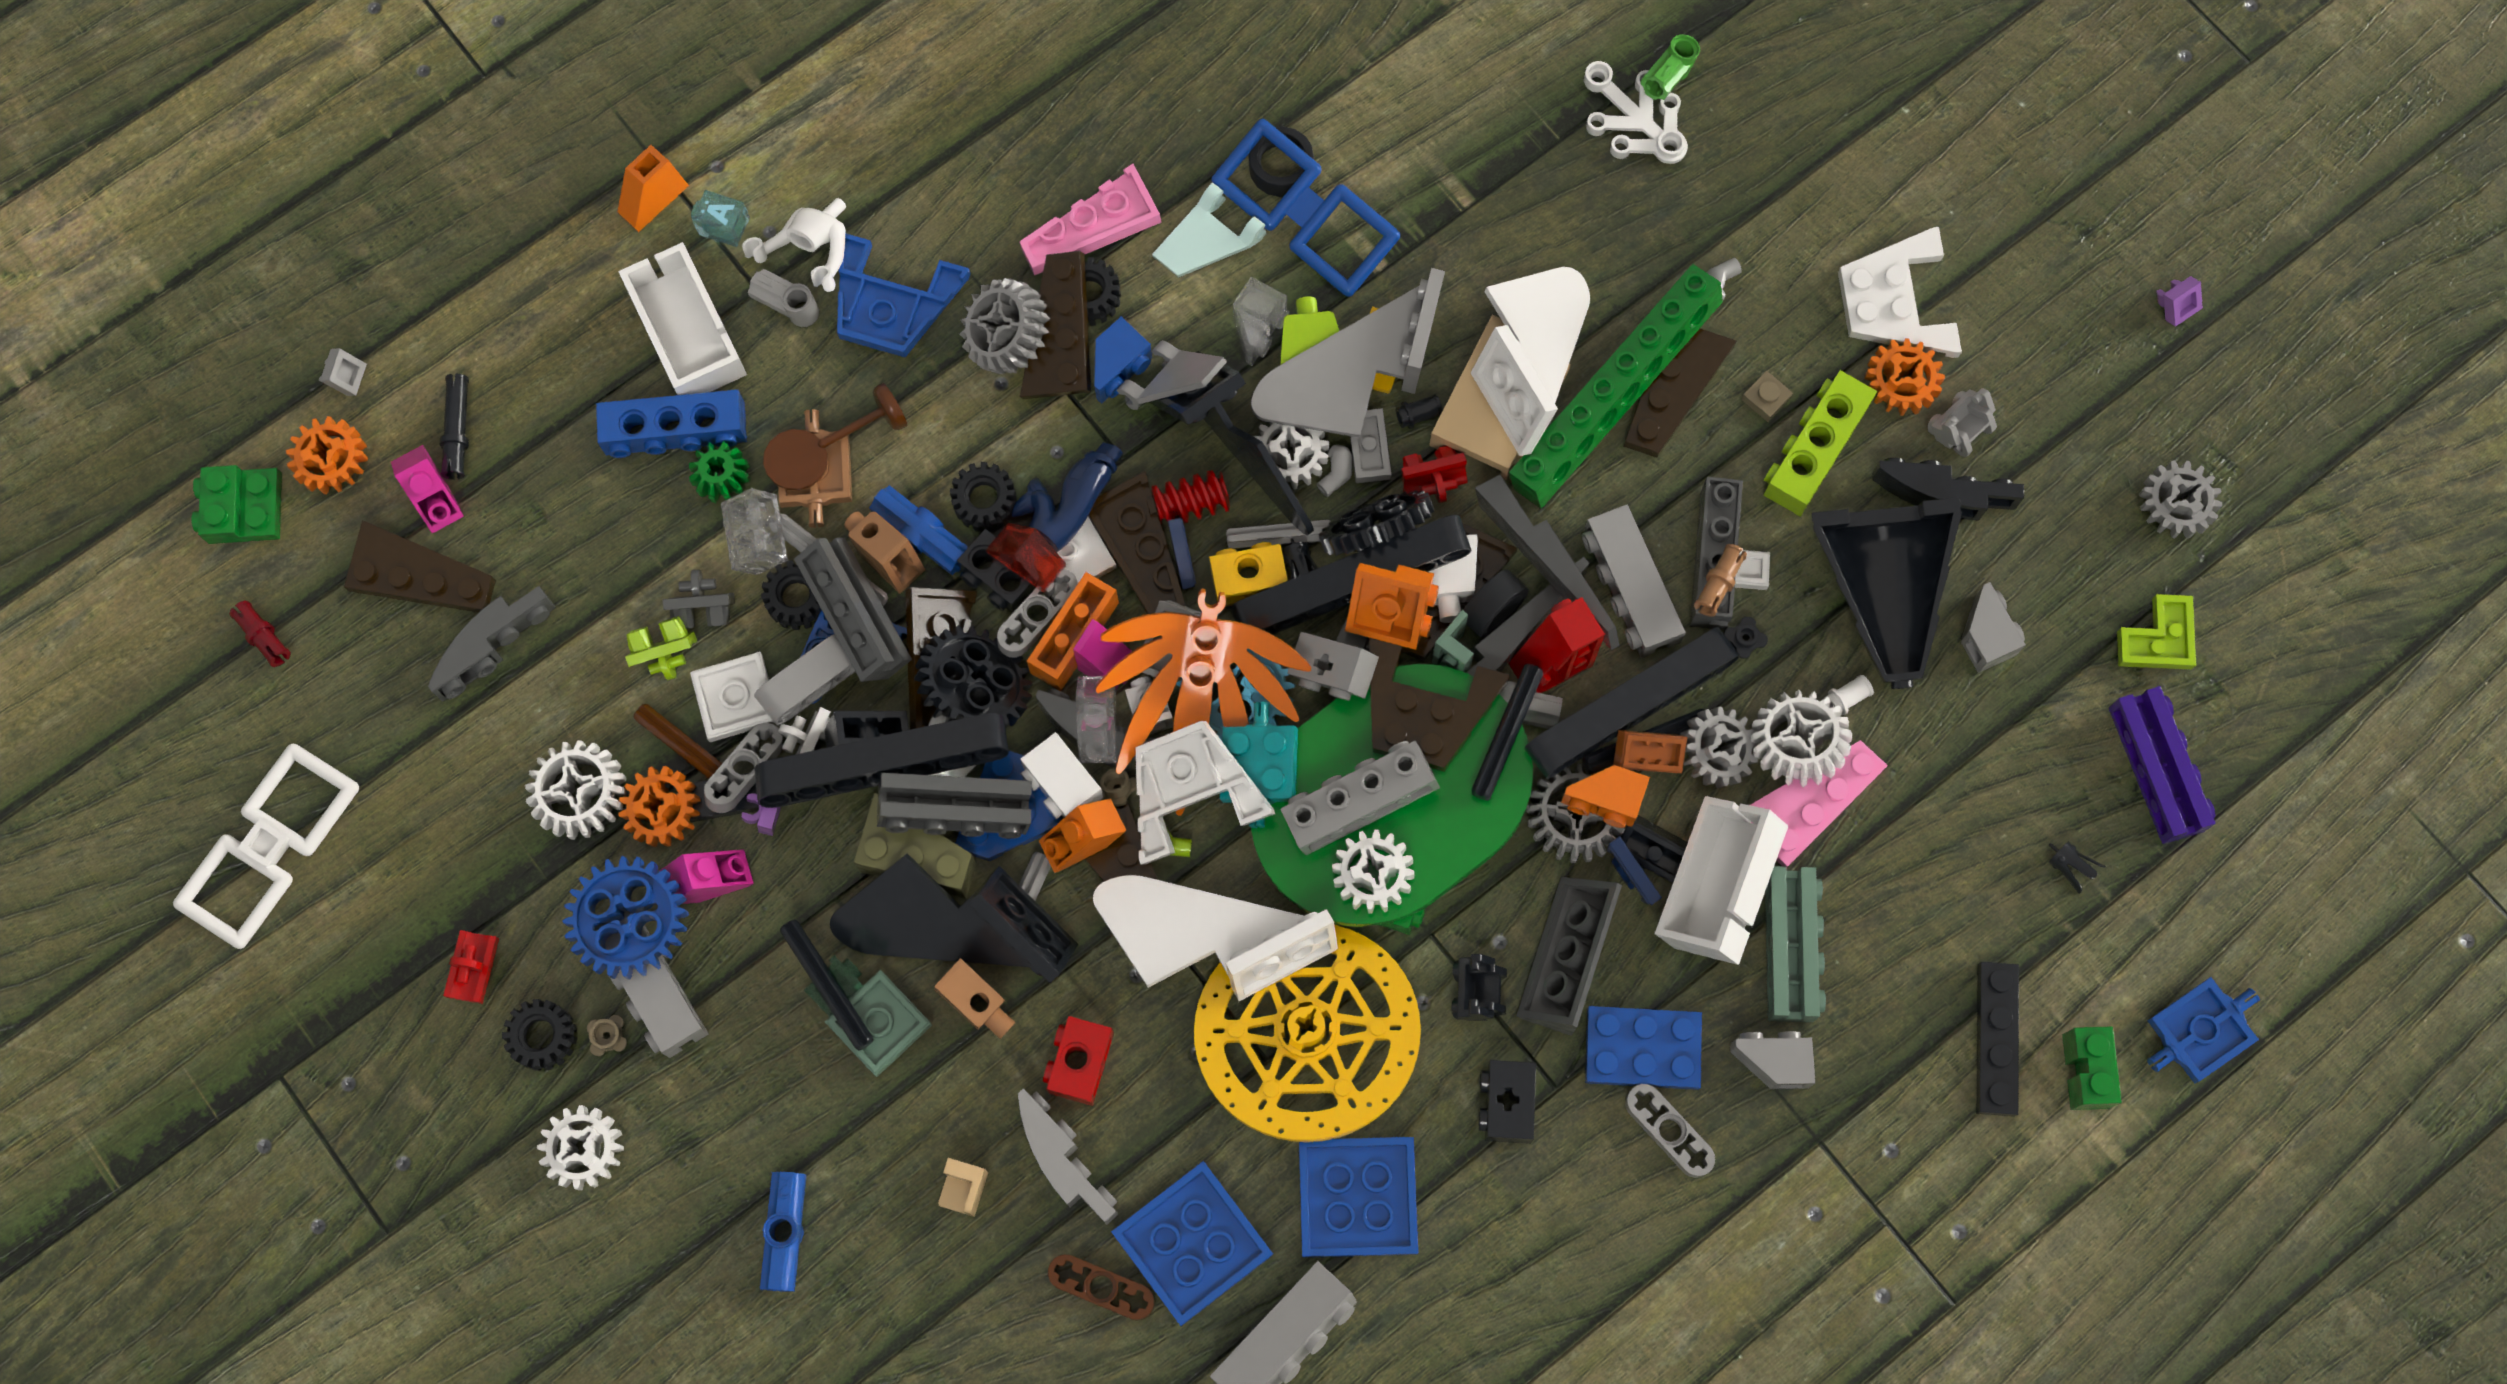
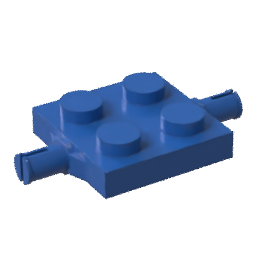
M2212 977L2206 979L2147 1020L2160 1037L2164 1047L2153 1056L2147 1058L2148 1064L2151 1065L2162 1058L2160 1062L2151 1067L2155 1072H2159L2160 1069L2174 1060L2181 1065L2194 1084L2201 1081L2259 1040L2248 1026L2243 1013L2260 1001L2258 994L2245 1002L2244 1000L2256 993L2253 989L2248 988L2241 995L2232 999L2222 992Z

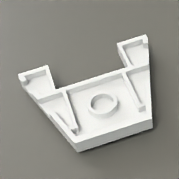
M1939 227L1928 229L1840 267L1838 277L1849 337L1889 345L1891 340H1895L1898 344H1903L1905 338H1909L1912 347H1916L1920 341L1923 342V352L1927 353L1929 350L1946 353V357L1958 358L1962 350L1957 323L1920 326L1909 264L1939 262L1942 260L1944 252Z
M1199 721L1135 747L1137 795L1140 796L1138 832H1141V850H1139L1141 865L1175 853L1163 819L1164 815L1227 790L1240 826L1248 825L1275 814L1274 808L1207 721Z

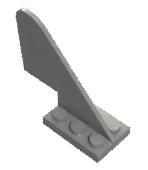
M1431 268L1429 279H1421L1418 287L1271 370L1262 378L1251 399L1253 414L1265 422L1360 438L1376 373L1404 379L1401 391L1415 394L1445 271Z

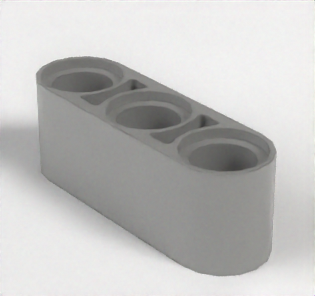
M833 634L765 682L755 692L754 697L776 725H781L852 675L855 669L836 635Z

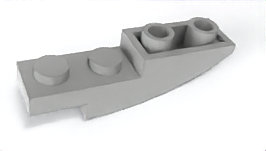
M1023 1088L1018 1093L1020 1114L1025 1134L1041 1170L1070 1208L1082 1198L1108 1225L1118 1216V1213L1113 1208L1117 1200L1103 1185L1097 1190L1087 1180L1091 1172L1077 1157L1071 1162L1067 1159L1078 1149L1072 1141L1077 1136L1076 1133L1063 1119L1057 1123L1052 1120L1046 1113L1051 1109L1050 1105L1037 1091L1030 1096Z

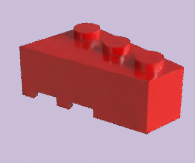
M1583 597L1573 602L1570 599H1565L1556 604L1551 609L1552 613L1548 615L1508 663L1517 679H1519L1522 669L1527 663L1538 666L1543 670V676L1536 690L1537 693H1544L1594 665L1605 633Z

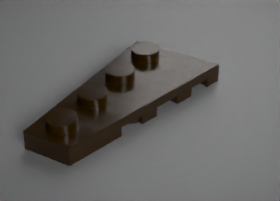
M1073 251L1047 254L1039 294L1041 295L1040 300L1047 305L1043 313H1046L1050 319L1044 324V327L1050 333L1042 335L1041 341L1045 347H1037L1036 354L1038 359L1028 358V368H1025L1020 397L1023 399L1091 392L1084 253Z
M1700 328L1642 394L1624 447L1657 458L1691 407L1694 406L1709 381L1717 373L1725 358L1733 350L1737 341Z
M362 520L344 588L349 592L479 613L490 604L496 580L491 575Z

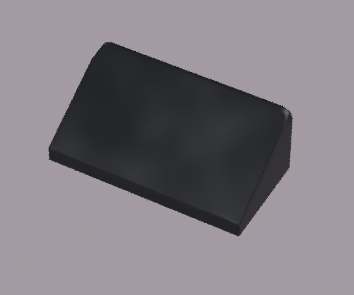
M1637 815L1633 826L1626 827L1621 839L1639 865L1673 883L1688 842Z

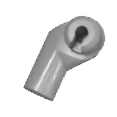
M1734 257L1706 272L1721 282L1723 300L1726 295L1723 290L1725 281L1740 274L1742 269L1740 263Z
M1338 444L1332 446L1328 451L1331 472L1317 483L1318 489L1326 497L1334 493L1352 476L1353 455L1348 447Z

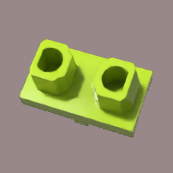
M680 616L659 623L664 638L662 642L653 643L647 626L627 633L630 653L625 658L628 667L658 658V662L648 665L651 675L662 672L667 680L675 679L677 676L676 667L686 664L683 654L674 657L671 654L691 648L693 643L698 642L694 631L687 632Z

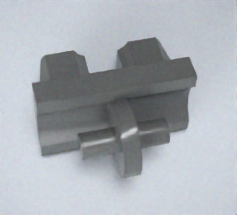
M697 569L691 571L690 581H679V591H692L693 596L663 599V609L670 610V618L680 616L686 628L695 627L694 608L706 607L708 626L728 625L730 605L735 604L734 593L704 595V590L716 589V579H703L701 570Z

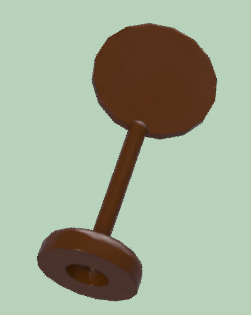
M883 382L874 387L873 396L878 409L821 440L806 430L791 429L779 433L769 442L764 451L763 465L767 476L775 485L786 490H803L812 487L822 478L827 469L828 455L825 449L827 446L882 416L894 430H901L907 427L904 414L889 388Z

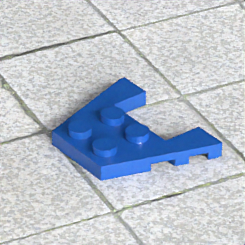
M845 234L844 258L839 268L838 337L845 341L906 357L968 281L971 275L970 270L963 266L939 260L927 292L865 275L862 273L872 249L871 240Z

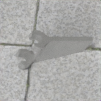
M1162 340L1152 350L1154 355L1165 359L1161 364L1163 369L1145 389L1131 380H1125L1117 389V392L1121 395H1126L1130 399L1126 403L1129 408L1137 410L1146 402L1204 388L1227 362L1224 357L1179 350Z

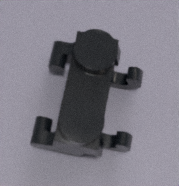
M1471 954V957H1463L1456 960L1453 964V976L1458 982V997L1453 999L1451 1005L1454 1018L1467 1021H1487V1019H1494V1016L1506 1015V1006L1501 1005L1500 1002L1501 978L1507 977V969L1495 965V958L1483 954Z

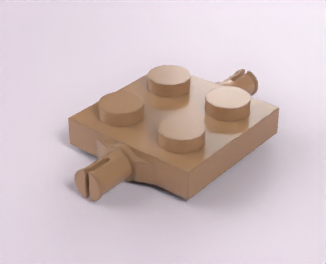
M812 409V414L810 410L804 411L806 431L816 435L820 440L834 433L819 428L818 410ZM849 435L825 448L828 455L827 469L822 478L812 487L803 490H786L778 486L781 508L796 506L809 508V527L816 528V523L819 528L824 526L823 506L833 503L852 502Z

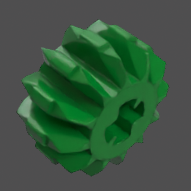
M723 441L719 449L716 450L713 444L708 443V452L704 454L702 451L696 450L695 455L699 461L689 462V469L693 472L689 476V481L692 486L697 487L696 492L700 497L703 498L708 495L710 501L716 504L722 495L725 501L730 503V493L735 492L743 495V489L740 484L750 483V477L746 473L750 465L747 459H742L743 454L739 448L736 447L730 450L728 443ZM721 470L723 474L718 476L716 471Z

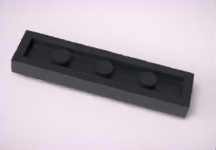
M1981 961L1978 963L1976 1114L2015 1117L2018 1115L2019 964Z

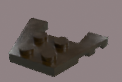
M1370 638L1369 652L1379 656L1370 682L1373 752L1387 755L1389 754L1388 750L1400 742L1408 741L1411 743L1416 741L1430 768L1445 772L1471 736L1473 729L1492 707L1496 697L1507 686L1509 674L1477 666L1466 701L1393 682L1403 651L1402 646Z

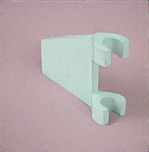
M1212 183L1205 190L1198 204L1155 250L1152 256L1179 278L1256 245L1267 233L1263 229L1265 224L1254 216L1246 224L1240 236H1237L1210 214L1217 210L1226 200L1222 196L1223 190Z

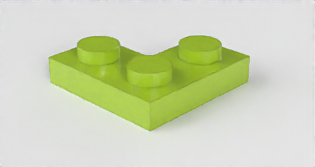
M2156 594L2152 598L2153 629L2121 627L2117 631L2118 666L2190 670L2196 666L2193 596Z

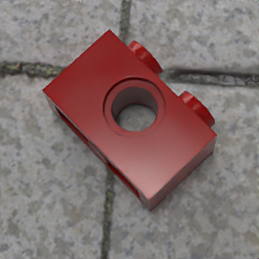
M1068 1016L1066 1025H1059L1054 1040V1046L1059 1047L1055 1062L1048 1061L1043 1077V1082L1048 1084L1047 1091L1049 1094L1093 1106L1114 1037L1111 1027ZM1075 1051H1082L1087 1055V1062L1080 1069H1072L1067 1066L1069 1055Z

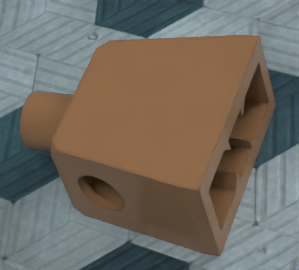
M854 512L845 521L844 526L849 531L848 537L859 555L899 594L925 571L910 541L877 512H870L866 517L860 512Z
M961 958L934 986V991L977 1030L985 1025L1001 1039L1016 1023L1000 1008L1005 1000ZM980 996L988 1003L984 1011L978 1012L970 1005V1001L974 997Z

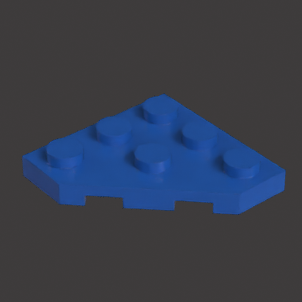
M1009 751L1006 757L985 763L980 778L1024 780L1020 774L1025 770L1020 760L1023 755ZM1037 788L1035 791L1032 790L1029 799L1031 825L1026 835L1021 834L1019 838L1014 839L1001 838L998 836V833H984L982 836L968 837L962 835L961 831H959L955 844L971 853L972 856L992 861L1022 844L1024 846L1043 837L1063 817L1060 816L1057 819L1053 817L1043 803L1047 797L1040 788Z

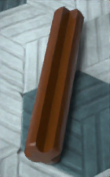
M642 704L634 713L633 717L640 725L708 779L722 765L719 760L648 704Z

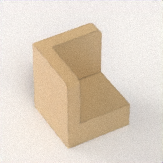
M948 1158L943 1172L947 1177L938 1204L943 1208L975 1217L988 1172L984 1168Z

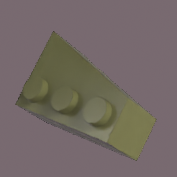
M874 793L854 859V864L861 873L879 876L907 853L948 894L967 899L977 864L972 854L943 835L924 833V829H908L904 833H891L886 831L885 827H877L878 794Z

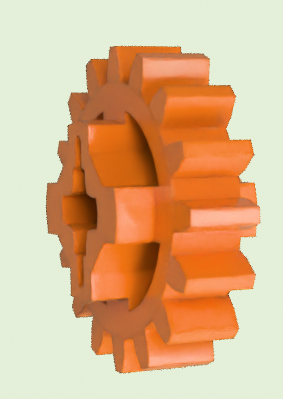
M1905 338L1902 346H1899L1895 340H1891L1887 349L1880 346L1875 353L1876 356H1872L1867 366L1870 369L1867 370L1864 379L1872 381L1868 386L1878 391L1874 403L1878 404L1882 401L1887 403L1886 412H1890L1893 407H1898L1900 416H1904L1907 409L1911 408L1912 412L1916 415L1920 412L1922 405L1929 408L1934 398H1937L1941 393L1942 388L1939 385L1943 383L1945 375L1937 372H1939L1943 363L1942 361H1932V357L1935 354L1934 350H1930L1927 353L1922 351L1923 342L1920 341L1916 347H1912L1909 338ZM1882 368L1884 369L1883 374L1887 377L1886 383L1883 380ZM1923 371L1926 374L1927 380L1923 377Z
M327 416L325 423L322 425L316 418L312 419L313 427L308 430L302 425L299 428L303 435L300 438L294 436L290 438L296 446L286 450V454L293 459L287 463V467L295 473L293 477L300 484L304 483V486L311 492L318 487L323 494H328L331 486L338 493L342 492L341 483L346 481L348 484L354 485L355 482L351 476L354 473H364L359 466V462L368 461V457L362 451L367 445L359 438L361 434L354 426L350 428L349 424L343 419L336 424L331 416ZM330 436H338L334 439L330 438ZM323 472L324 475H316V473Z
M663 766L660 773L654 767H649L647 777L636 773L635 778L638 783L635 786L626 783L624 787L630 794L628 797L619 798V802L626 805V809L618 813L619 817L629 820L623 828L630 833L635 832L633 835L635 840L641 843L646 840V844L651 847H656L659 841L662 845L669 847L671 846V837L673 836L681 841L684 840L682 830L684 828L693 830L695 826L689 820L691 817L700 816V812L693 809V804L701 801L699 796L691 794L696 787L695 784L689 780L685 781L686 775L679 771L673 774V770L667 766ZM665 784L673 785L678 793H669V789L665 787ZM641 820L650 821V825L654 827V830L647 829Z

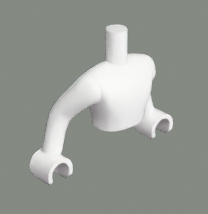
M836 198L823 211L803 207L797 209L783 229L764 243L757 237L745 240L742 244L745 257L750 258L754 256L756 262L763 263L767 259V254L790 242L808 252H814L820 246L830 242L829 257L826 265L814 268L811 271V279L815 287L822 284L825 291H833L836 286L833 277L840 268L844 258L846 234L844 224L838 221L836 217L846 209L845 203L841 199Z

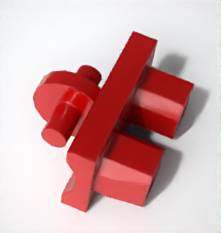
M1443 446L1435 451V460L1423 462L1421 455L1417 453L1404 456L1403 468H1401L1403 492L1408 494L1415 490L1417 492L1424 490L1429 495L1435 494L1438 503L1446 502V491L1457 489L1459 485L1468 483L1466 474L1467 460L1464 453L1457 454L1455 449Z
M460 930L454 955L450 958L449 962L451 967L443 994L444 997L483 1004L499 942L498 937Z

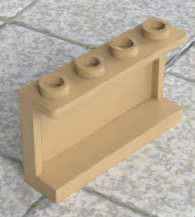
M1492 315L1431 433L1430 446L1435 449L1445 445L1500 470L1502 478L1507 480L1510 475L1509 471L1523 456H1519L1471 375V371L1495 327L1504 325L1501 318ZM1569 363L1568 368H1567V370H1566V373H1565L1563 382H1564V380H1565V378H1566V376H1567V374H1568V372H1569V370H1570V367H1571V364H1570V363Z

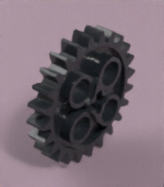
M1415 490L1408 494L1403 492L1400 495L1391 494L1378 499L1372 504H1365L1361 508L1344 513L1338 517L1339 520L1330 522L1329 526L1322 529L1323 532L1319 533V539L1324 552L1328 553V555L1335 554L1337 556L1343 552L1345 555L1353 551L1360 552L1369 547L1373 548L1380 542H1389L1390 538L1402 536L1403 533L1414 530L1415 525L1424 523V519L1432 516L1431 513L1435 512L1428 492L1425 493L1424 490L1420 492ZM1378 520L1379 524L1374 525V522Z
M957 626L952 634L947 629H944L939 637L934 635L929 644H926L923 648L920 658L915 664V667L919 670L914 680L921 682L917 689V694L928 695L923 703L924 707L934 705L937 709L933 717L937 718L944 715L947 717L945 722L980 714L997 713L1004 717L1005 728L1008 725L1013 727L1027 709L1026 704L1032 697L1028 692L1032 682L1025 679L1029 669L1018 666L1023 660L1022 656L1008 657L1004 655L998 648L997 637L994 641L989 639V631L987 629L984 630L981 636L977 635L974 626H971L966 634L960 626Z

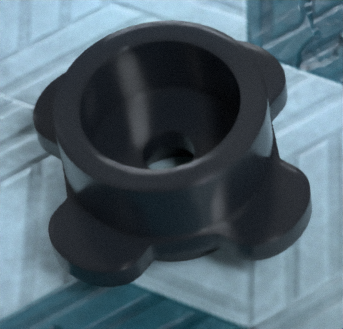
M1752 617L1742 618L1739 625L1734 628L1729 627L1724 632V635L1739 653L1741 659L1749 658L1751 653L1757 648H1764L1768 642L1766 634L1760 633L1755 626L1756 621ZM1743 635H1748L1749 640L1745 641Z

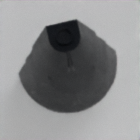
M1960 497L1923 501L1918 506L1850 513L1848 509L1811 513L1814 533L1836 576V583L1856 620L1855 628L1883 683H1891V689L1914 687L1913 680L1923 678L1940 618L1937 612L1950 570L1948 565L1962 514Z

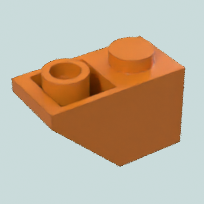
M650 145L625 168L617 212L636 231L640 232L689 185L671 162Z
M1613 765L1568 786L1561 803L1568 805V810L1579 815L1588 816L1589 813L1604 817L1603 821L1613 827L1625 828V825L1632 827L1637 818L1650 777Z
M1110 798L1077 806L1039 840V843L1054 873L1107 848L1127 830Z

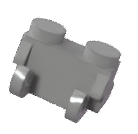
M1981 388L1978 392L1970 389L1967 392H1958L1952 401V406L1943 415L1936 414L1930 419L1928 432L1933 434L1936 441L1950 449L1952 446H1955L1953 449L1957 454L1967 457L1973 451L1971 442L1981 432L1991 434L1997 428L1993 416L1995 406L1990 392L1984 388Z

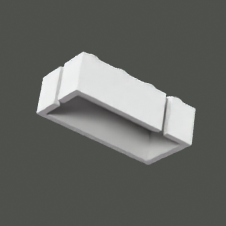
M683 242L654 255L664 274L663 277H657L648 258L618 271L677 395L711 392L747 375Z
M1705 796L1655 935L1674 949L1739 965L1750 935L1745 930V926H1753L1788 825L1769 809L1741 803L1738 806L1732 801Z

